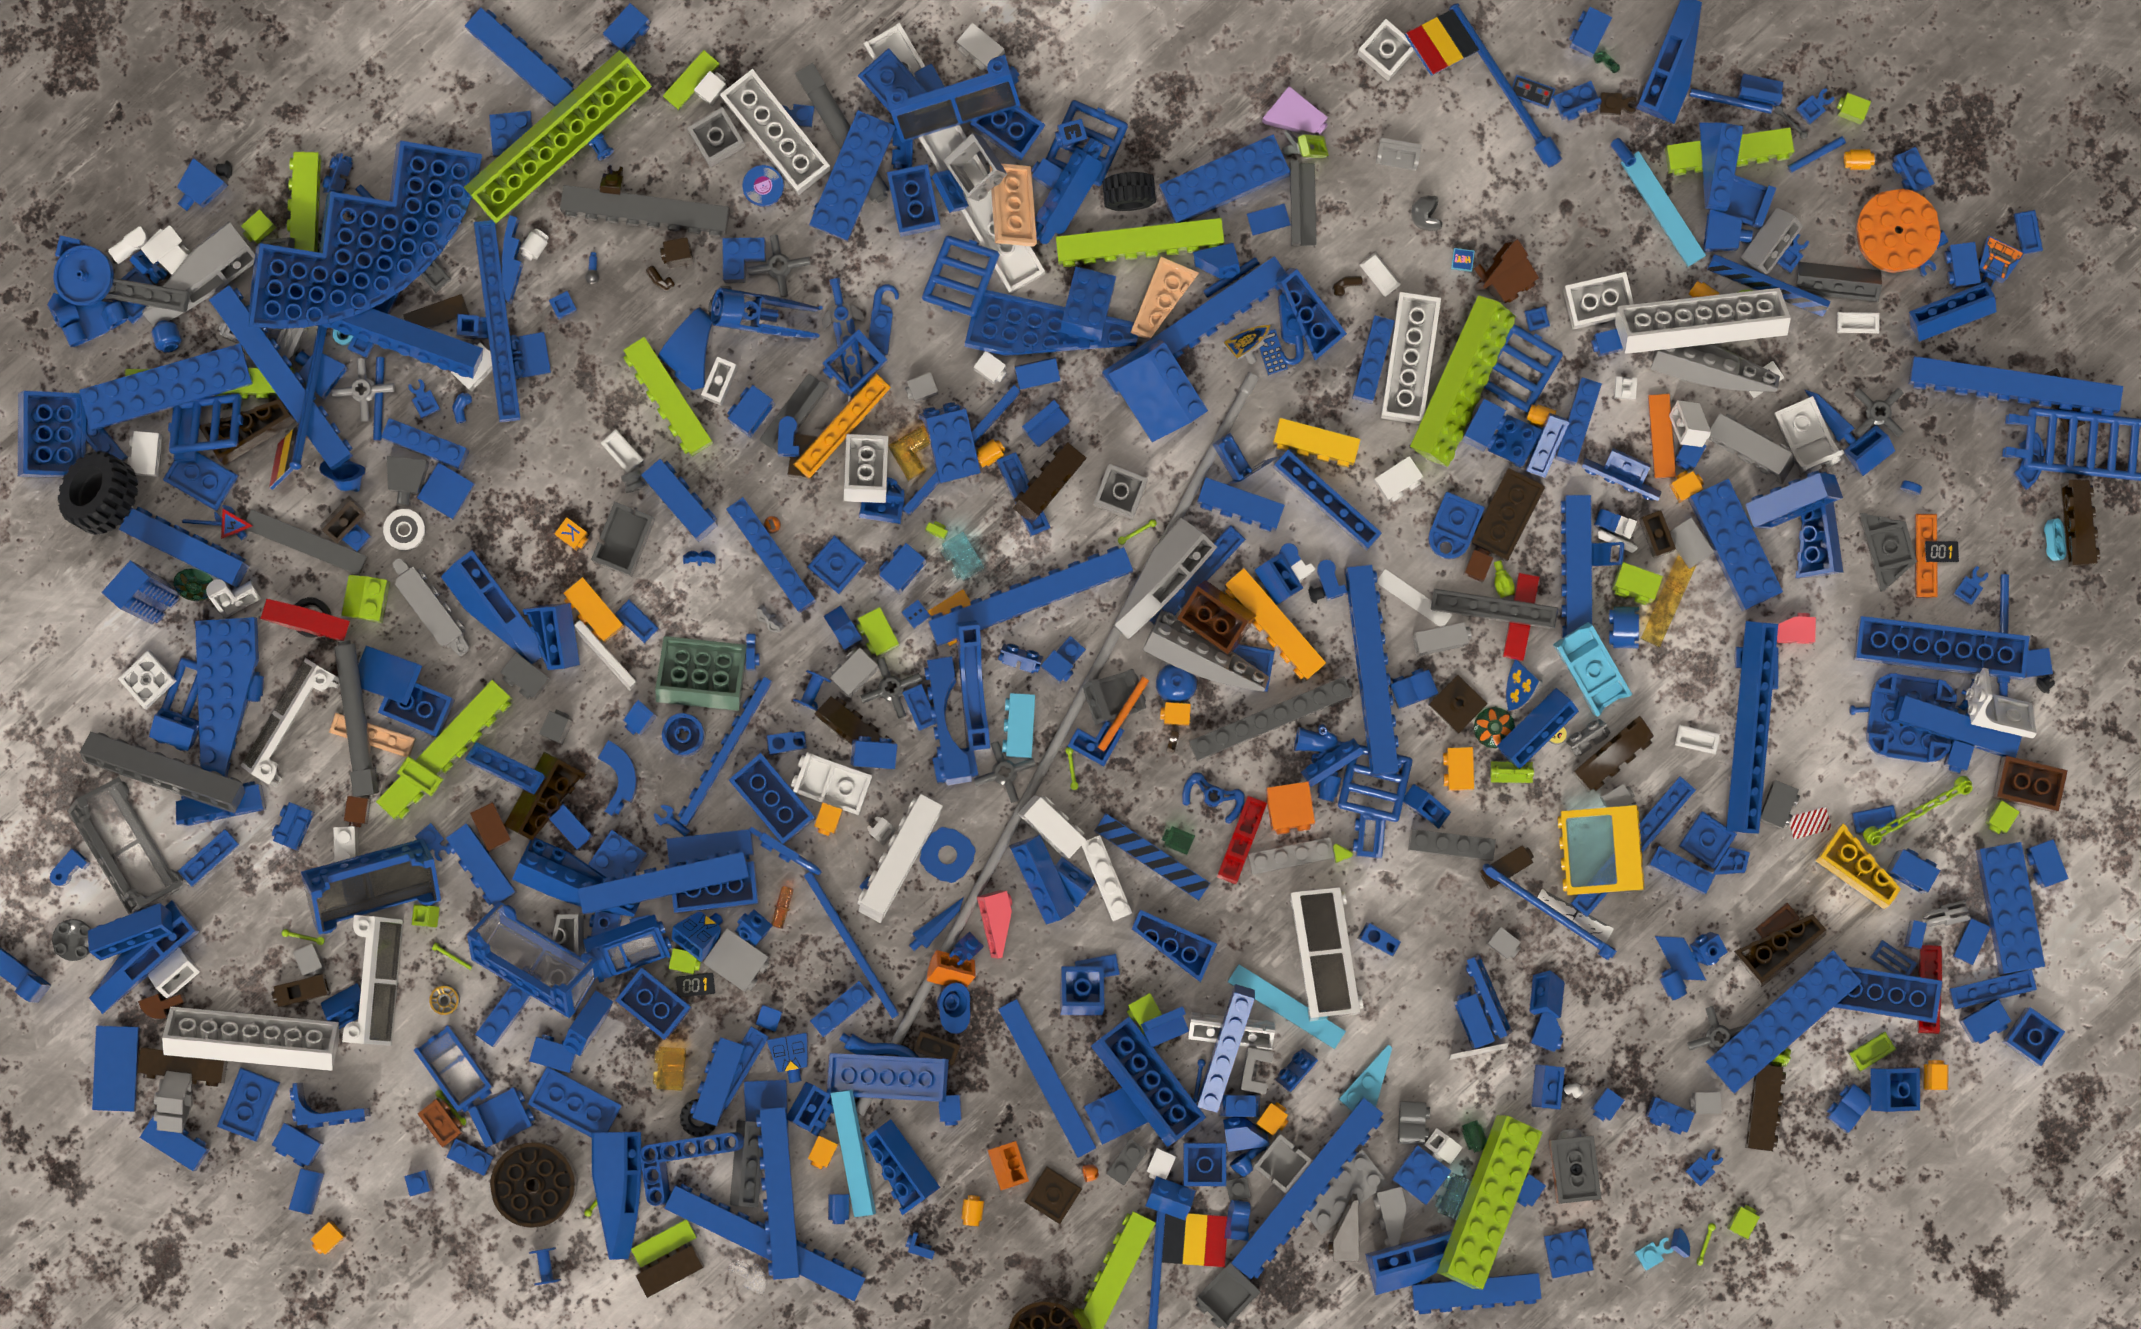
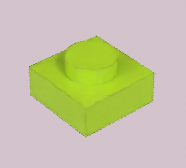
M937 521L934 524L929 522L925 529L926 532L942 540H945L948 535V531L945 530L946 526Z

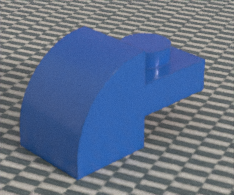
M458 314L456 336L473 340H489L486 317Z

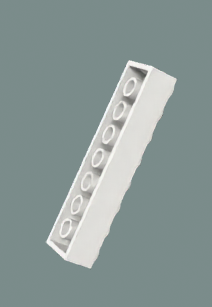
M1780 288L1618 306L1615 325L1624 352L1628 354L1788 335L1791 317Z
M170 1006L162 1037L164 1055L332 1071L339 1043V1022Z

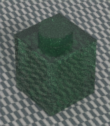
M1172 826L1170 830H1165L1162 841H1165L1164 847L1187 856L1195 835Z

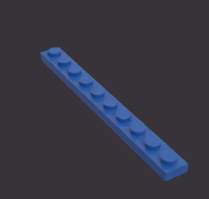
M493 220L474 222L499 422L520 420V411L495 222Z

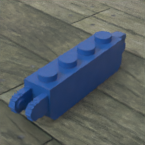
M1090 138L1082 150L1076 148L1066 167L1059 175L1056 184L1049 192L1047 199L1035 217L1037 221L1036 238L1040 243L1047 244L1055 233L1062 234L1066 231L1103 168L1102 162L1098 161L1104 146L1100 142Z

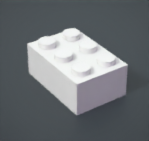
M1626 272L1566 285L1563 288L1572 330L1616 320L1618 306L1634 304Z
M846 434L844 501L886 503L888 436Z
M1034 795L1017 814L1062 857L1070 858L1086 841L1083 837L1085 833L1078 826L1070 825L1067 822L1069 818L1062 811H1055L1052 808L1054 804L1046 796L1039 797Z

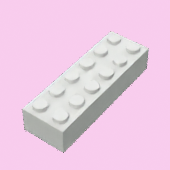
M753 69L720 94L724 103L798 195L831 170L827 161Z
M1400 292L1398 295L1381 419L1420 424L1423 419L1441 298Z
M920 794L918 799L914 798L907 812L909 816L902 818L897 830L899 834H894L888 844V854L886 852L883 853L878 862V872L874 870L869 878L868 890L864 888L859 896L857 904L860 905V913L879 923L882 922L936 824L943 807L941 804Z

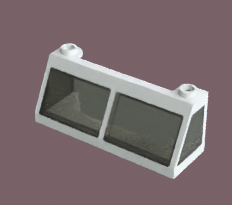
M305 658L240 766L265 783L278 787L282 778L277 772L279 764L271 760L272 755L312 689L315 688L323 692L328 687L338 688L340 685L339 677Z
M1339 887L1291 893L1290 903L1292 910H1294L1293 917L1307 1004H1309V1022L1360 1014V1009L1363 1008L1362 996L1357 995L1343 905L1347 904L1345 892H1341Z
M354 915V932L358 936L366 937L358 1022H350L344 1027L342 1042L392 1046L403 920Z

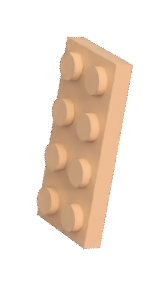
M1001 163L1007 175L999 185L991 189L995 243L1034 247L1037 244L1031 166Z

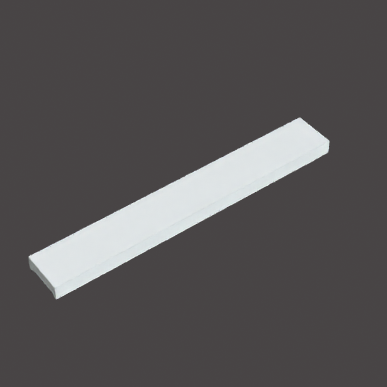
M900 23L864 43V47L873 61L889 48L914 77V72L925 67ZM943 101L914 110V114L917 115L946 106L947 103ZM960 125L919 137L918 139L937 172L949 170L943 160L967 137ZM977 154L962 167L974 186L978 185L988 175ZM991 190L984 199L979 201L968 198L964 193L969 206L960 211L980 245L999 252L1000 256L995 266V271L1008 293L1011 294L1044 275L1045 270L1031 246L995 243Z

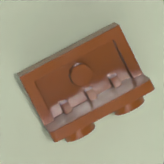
M436 1098L417 1114L443 1148L463 1133L461 1129L463 1124L456 1116L454 1118L448 1112L451 1108L444 1099L440 1101L439 1098Z

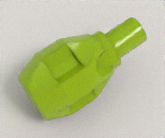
M1501 560L1494 562L1496 570L1494 585L1500 598L1514 595L1515 586L1513 579L1504 570Z

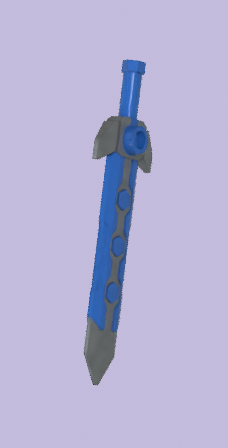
M840 278L829 280L830 285H832L835 305L830 310H827L822 319L823 329H826L832 321L834 322L833 327L839 348L856 332L852 317L863 322L864 317L863 313L854 305L850 306L848 303L843 302ZM858 341L840 356L845 381L851 387L864 376ZM866 382L852 395H850L847 392L848 401H850L857 394V392L866 384Z

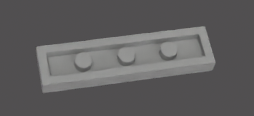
M1330 837L1248 854L1252 875L1335 858Z

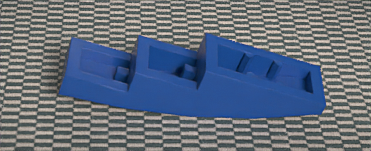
M509 215L502 253V281L505 300L508 304L513 302L523 269V263L517 260L521 241L515 238L519 219Z

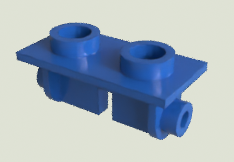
M896 129L893 135L892 146H897V149L892 150L891 165H893V169L897 170L910 168L913 161V139L901 143Z
M338 153L332 157L329 164L331 168L329 176L326 175L322 183V187H324L323 193H329L330 191L342 193L346 180L339 177L340 174L348 177L353 165L351 157L344 156L343 159V153Z
M1009 643L1003 644L998 660L1002 661V664L1015 668L1017 662L1020 661L1021 670L1038 673L1040 669L1039 664H1041L1043 656L1034 650L1025 651L1019 649V646Z

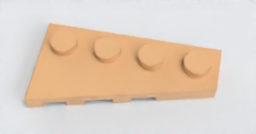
M1160 257L1130 333L1150 340L1199 272Z

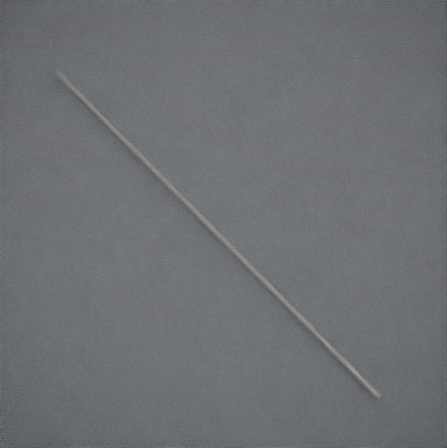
M1248 372L1238 395L1160 540L1179 518L1185 516L1218 454L1212 444L1230 432L1248 396L1252 393L1259 380V377L1255 374ZM1113 626L1083 684L1097 679L1121 635V632L1115 626ZM1082 686L940 951L951 952L978 902L977 896H981L1022 820L1017 813L1036 794L1086 700ZM927 975L890 1043L902 1044L934 984L927 981ZM860 1097L856 1103L857 1113L864 1116L873 1098Z

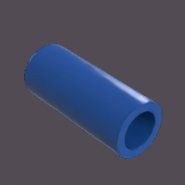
M1621 138L1612 141L1611 147L1627 167L1632 166L1636 162V158Z

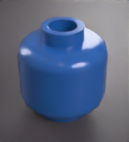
M167 320L159 321L151 331L155 347L165 353L178 349L182 341L177 325Z

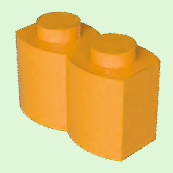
M1928 1060V1064H1924L1923 1090H1948L1949 1065H1944V1060Z

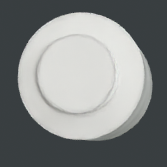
M535 228L521 245V255L530 261L532 259L537 260L548 244L547 240L549 237Z

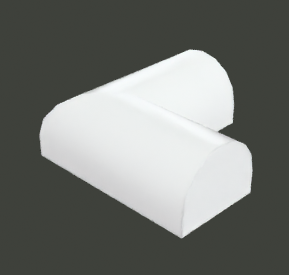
M138 226L124 236L122 241L110 248L108 252L117 264H120L140 250L149 240V235L145 228Z
M220 579L213 580L206 588L209 599L224 619L261 599L251 580L232 591Z

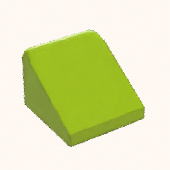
M414 904L411 925L436 928L438 926L439 907Z

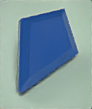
M1729 847L1713 874L1745 873L1750 852Z

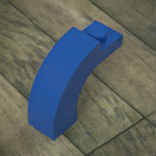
M608 740L598 759L610 765L618 777L617 791L604 811L614 817L615 813L619 815L625 805L622 803L624 799L632 803L637 791L638 779L636 768L629 755L619 746Z

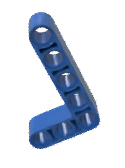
M0 947V976L16 987L15 993L28 1002L39 1003L51 987V984Z
M730 1132L644 1146L640 1151V1160L647 1202L652 1206L666 1204L670 1197L666 1161L738 1151L744 1145L742 1134ZM731 1136L736 1140L734 1147L729 1145V1138ZM711 1139L714 1140L716 1144L714 1150H711L709 1148V1141ZM691 1142L694 1143L696 1147L694 1153H691L689 1151V1144ZM671 1145L676 1150L674 1156H671L669 1153V1147ZM651 1148L656 1153L654 1159H651L649 1156V1151ZM654 1169L659 1174L657 1180H654L652 1177V1172ZM657 1190L662 1195L660 1201H657L655 1198V1193Z

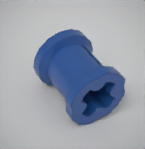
M603 133L597 134L588 142V145L592 146L598 155L597 159L599 161L607 158L614 152V149L610 148L605 141Z

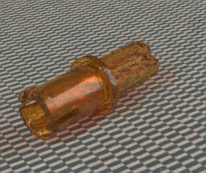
M783 886L781 888L777 905H774L776 908L771 922L774 927L783 929L787 912L790 911L789 905L794 891L790 887Z

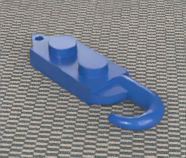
M889 284L880 286L874 294L869 340L884 356L888 355L893 312L890 307L882 304V296L885 291H891L894 293L895 299H899L898 290ZM871 356L873 363L875 365L877 362H875V359Z
M1282 292L1278 296L1281 338L1286 343L1295 345L1296 356L1293 359H1289L1283 351L1280 352V356L1286 364L1296 365L1304 357L1303 333L1286 295Z
M750 827L748 830L759 837V840L762 841V847L770 852L772 849H775L780 853L778 857L789 863L792 860L810 872L821 875L822 871L819 867L766 833H761L753 827Z

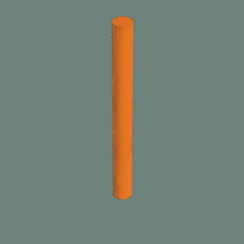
M1142 676L1098 745L1099 749L1106 750L1147 686L1148 679Z

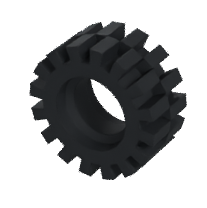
M694 1099L687 1102L682 1108L680 1124L683 1130L691 1136H706L714 1131L716 1126L707 1123L702 1126H696L692 1123V1113L690 1111L694 1101L698 1102L699 1100Z

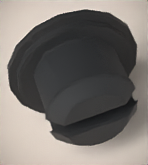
M226 160L225 164H217L216 174L229 179L232 176L231 163Z
M1321 586L1317 588L1309 587L1308 593L1311 602L1317 604V600L1325 597L1324 589Z
M2049 675L2042 679L2037 678L2036 682L2038 688L2047 694L2050 693V688L2055 685L2054 680L2050 682L2052 677Z

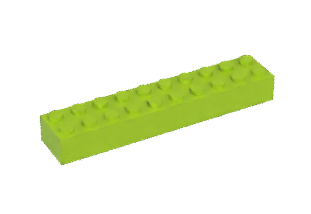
M619 50L463 188L495 223L499 222L652 86L631 60Z

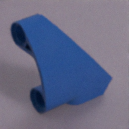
M53 293L47 304L56 325L62 328L70 347H76L93 340L128 320L121 302L100 301L91 306H77L65 301L59 294Z
M700 307L693 311L676 329L658 354V358L675 371L674 375L691 390L704 388L706 349L710 329L713 324L711 316Z

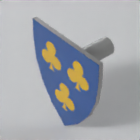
M1519 660L1514 661L1508 676L1506 687L1508 711L1516 710L1526 705L1533 697L1537 688L1543 686V681L1539 680Z

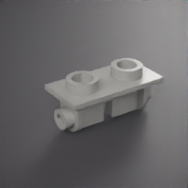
M1593 720L1585 729L1572 734L1566 743L1572 748L1571 750L1575 756H1581L1592 748L1589 742L1591 739L1597 745L1606 739L1611 732L1603 720Z

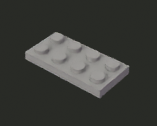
M1362 1149L1357 1152L1350 1163L1346 1161L1341 1166L1344 1171L1337 1179L1333 1177L1328 1184L1331 1187L1324 1196L1322 1194L1317 1196L1315 1200L1318 1203L1312 1211H1305L1306 1216L1321 1235L1339 1222L1352 1194H1357L1359 1206L1388 1183Z

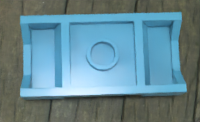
M1589 622L1553 644L1595 716L1601 715L1604 708L1614 701L1632 695L1595 628Z

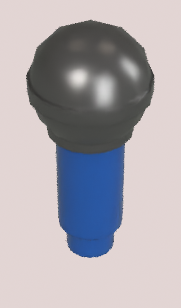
M595 252L590 253L589 268L585 275L586 282L589 284H596L599 281L597 253Z

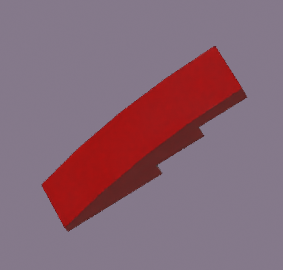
M1519 573L1513 601L1535 604L1539 577ZM1508 623L1503 657L1520 661L1524 660L1531 625Z
M266 599L260 617L262 620L299 632L305 631L338 641H344L350 623L348 620L271 599Z
M1251 796L1247 797L1217 878L1237 884L1267 806L1266 802Z
M1922 945L1919 954L1918 977L1942 981V946ZM1941 996L1937 1023L1917 1021L1918 1033L1939 1034Z

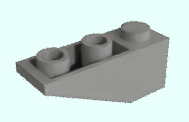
M1401 1186L1376 1192L1377 1197L1373 1198L1376 1210L1380 1209L1382 1218H1378L1381 1230H1386L1387 1238L1384 1239L1386 1248L1399 1245L1407 1209Z

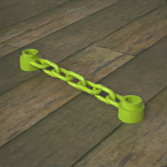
M1967 776L1958 777L1953 784L1954 788L1941 793L1924 805L1916 807L1880 829L1875 826L1867 828L1863 833V838L1870 845L1875 846L1879 844L1883 836L1901 828L1913 819L1919 818L1938 805L1944 804L1958 794H1969L1973 789L1972 782ZM1946 795L1947 798L1940 802L1939 798ZM1922 808L1923 812L1916 815L1915 812ZM1908 816L1911 817V818H1909V819H1907V820H1905V821L1903 820L1904 818H1906V817H1908ZM1897 822L1898 826L1892 828L1891 825Z

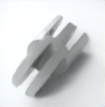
M1966 901L1942 905L1940 909L1925 913L1923 919H1931L1925 922L1927 923L1926 926L1932 927L1941 924L1948 926L1971 920L1970 915L1961 916L1969 912L1967 907H1962L1966 904Z

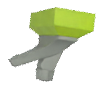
M1285 131V135L1292 144L1283 148L1286 156L1292 153L1311 158L1329 156L1324 136L1305 134L1297 139L1291 131Z

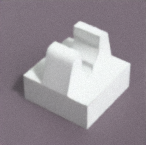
M1616 377L1614 398L1635 400L1637 378Z
M875 817L878 823L874 828L868 826L867 829L870 835L884 845L897 829L883 817Z

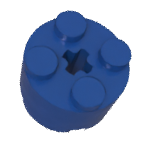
M1614 606V610H1610L1609 622L1614 624V630L1609 631V645H1613V648L1639 649V643H1635V641H1639V614H1635V612H1639V607Z
M675 714L666 721L663 727V743L675 755L682 757L694 755L705 743L706 734L702 723L690 714ZM682 730L689 732L686 740L679 738Z

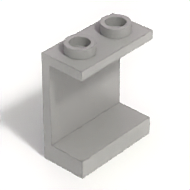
M727 928L703 963L746 992L747 989L751 991L758 980L755 978L758 973L765 972L770 964L768 962L770 957Z

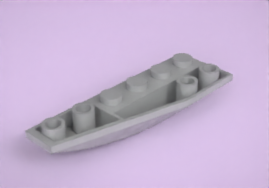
M228 221L192 250L163 287L191 292L188 311L252 266L255 260V253ZM146 306L142 311L153 327L159 321H170L184 313Z
M1715 344L1655 350L1651 370L1701 385L1730 390L1777 392L1780 380L1779 375Z
M1179 518L1153 548L1113 625L1127 639L1132 637L1186 584L1215 551L1217 546L1197 528L1183 518Z
M1163 610L1160 611L1143 648L1144 651L1177 668L1218 683L1264 692L1269 680V676L1234 652L1226 654L1179 621L1172 613Z

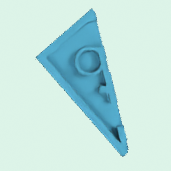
M1390 1045L1384 1048L1339 1098L1352 1112L1363 1098L1376 1107L1392 1051Z

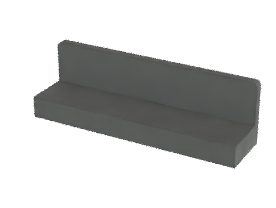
M1290 160L1291 246H1315L1317 244L1315 164L1299 163V160Z
M1798 262L1796 287L1814 295L1879 302L1882 276L1880 270Z
M808 374L761 436L760 441L778 453L780 420L786 416L793 417L799 429L829 389L828 385Z
M737 1120L736 1132L744 1137V1145L740 1150L734 1151L730 1205L758 1207L762 1170L760 1169V1157H763V1148H759L758 1136L762 1135L761 1127H757V1122Z

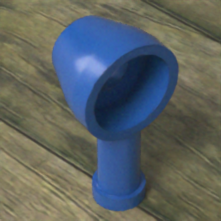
M1252 1148L1247 1153L1241 1154L1230 1163L1231 1168L1242 1177L1248 1175L1253 1171L1251 1160L1267 1148Z

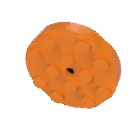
M1908 189L1885 191L1875 195L1863 207L1856 222L1858 245L1863 256L1873 266L1891 273L1915 270L1922 266L1934 254L1941 235L1935 208L1925 197Z

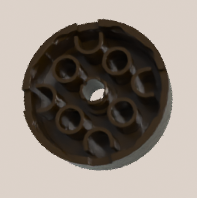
M541 1142L517 1145L505 1152L493 1168L490 1179L492 1200L501 1215L516 1225L527 1228L549 1225L564 1216L574 1202L577 1192L575 1169L569 1158L552 1145ZM536 1179L539 1186L536 1191H531L528 1188L529 1180Z
M1049 1297L1034 1301L1019 1310L1012 1318L1008 1329H1092L1085 1314L1077 1306L1064 1299Z

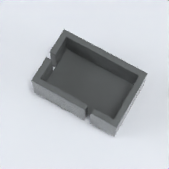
M614 501L600 539L605 544L597 543L591 560L594 563L632 577L655 518L638 510L634 513L632 508Z

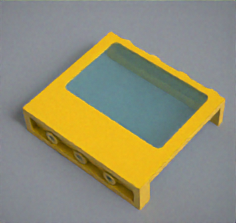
M1637 805L1561 811V816H1558L1559 829L1562 828L1563 837H1559L1560 850L1564 849V858H1561L1562 871H1566V879H1563V891H1567V895L1645 890L1639 809Z

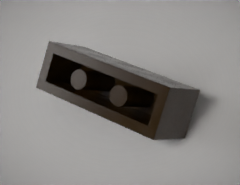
M686 1243L675 1249L677 1251L675 1255L670 1257L669 1254H666L657 1259L658 1264L652 1267L650 1264H647L638 1269L640 1273L635 1276L647 1298L705 1267L694 1245L688 1247Z

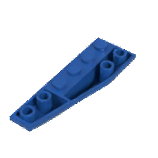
M1680 0L1636 109L1675 124L1691 84L1702 2L1698 0Z
M473 550L457 560L441 576L463 608L533 665L542 658L538 648L540 643L536 634H532L528 623Z
M534 838L529 841L512 880L548 896L581 906L578 889L582 888V884L593 881L595 885L603 883L602 879L607 877L573 854ZM640 902L602 910L601 912L634 917Z
M173 900L165 905L172 912L173 934L121 953L89 997L102 1014L142 982L152 970L179 947H183L200 932Z
M592 1132V1179L609 1260L629 1259L640 1199L641 1132Z
M1453 1230L1366 1253L1375 1295L1415 1285L1437 1273Z

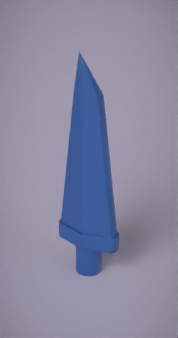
M1805 390L1809 398L1814 397L1823 419L1838 442L1843 438L1849 445L1857 441L1850 433L1855 429L1852 424L1843 418L1819 394Z
M963 898L912 933L916 937L909 944L913 951L921 945L926 949L930 946L932 941L960 911Z

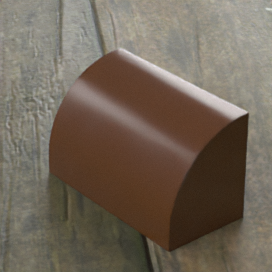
M493 802L470 813L488 852L511 841Z

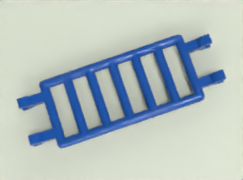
M2031 407L2028 416L2008 414L2005 417V424L2027 426L2025 449L2005 447L2002 451V457L2024 459V467L2026 469L2141 481V473L2136 472L2141 427L2140 418L2105 416L2094 413ZM2037 416L2049 417L2045 462L2033 461ZM2057 418L2070 419L2066 465L2053 463ZM2078 420L2090 421L2086 467L2074 466ZM2099 422L2111 424L2107 469L2095 468ZM2119 425L2132 426L2128 471L2115 470Z

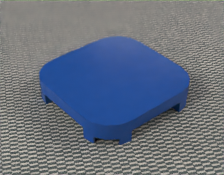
M1897 673L1887 674L1879 678L1873 685L1866 728V742L1869 748L1876 755L1886 758L1922 763H1934L1943 759L1950 751L1951 740L1910 726L1894 731L1890 724L1895 723V721L1888 720L1886 711H1895L1899 697L1907 696V693L1919 696V700L1923 702L1927 700L1939 703V707L1945 709L1946 706L1955 708L1957 694L1955 695L1952 687L1941 679L1922 678Z

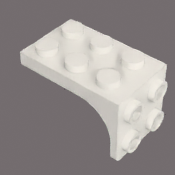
M1813 396L1774 413L1786 443L1791 449L1800 474L1819 471L1824 464H1826V467L1838 463L1841 460V456L1845 454L1843 450L1837 448L1832 440Z
M1982 668L1981 672L1975 676L1971 688H1968L1966 691L1968 715H1970L1971 724L2033 739L2037 731L2032 703L1992 694L1989 671L1987 668Z
M807 752L806 756L802 755L798 765L801 768L799 776L795 775L791 787L794 788L793 792L859 816L873 776L818 757L810 752Z

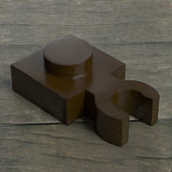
M1601 92L1600 114L1620 116L1621 110H1625L1629 114L1636 112L1635 108L1628 107L1629 102H1636L1635 97H1628L1626 100H1623L1622 93Z
M612 165L607 167V174L603 173L600 183L601 193L621 194L624 183L623 167L620 166L617 171L612 170Z

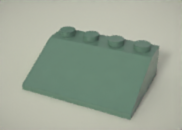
M664 636L655 687L656 702L739 711L747 645Z

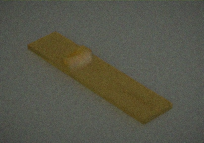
M1677 556L1641 636L1642 640L1660 648L1696 565L1689 569L1683 559Z

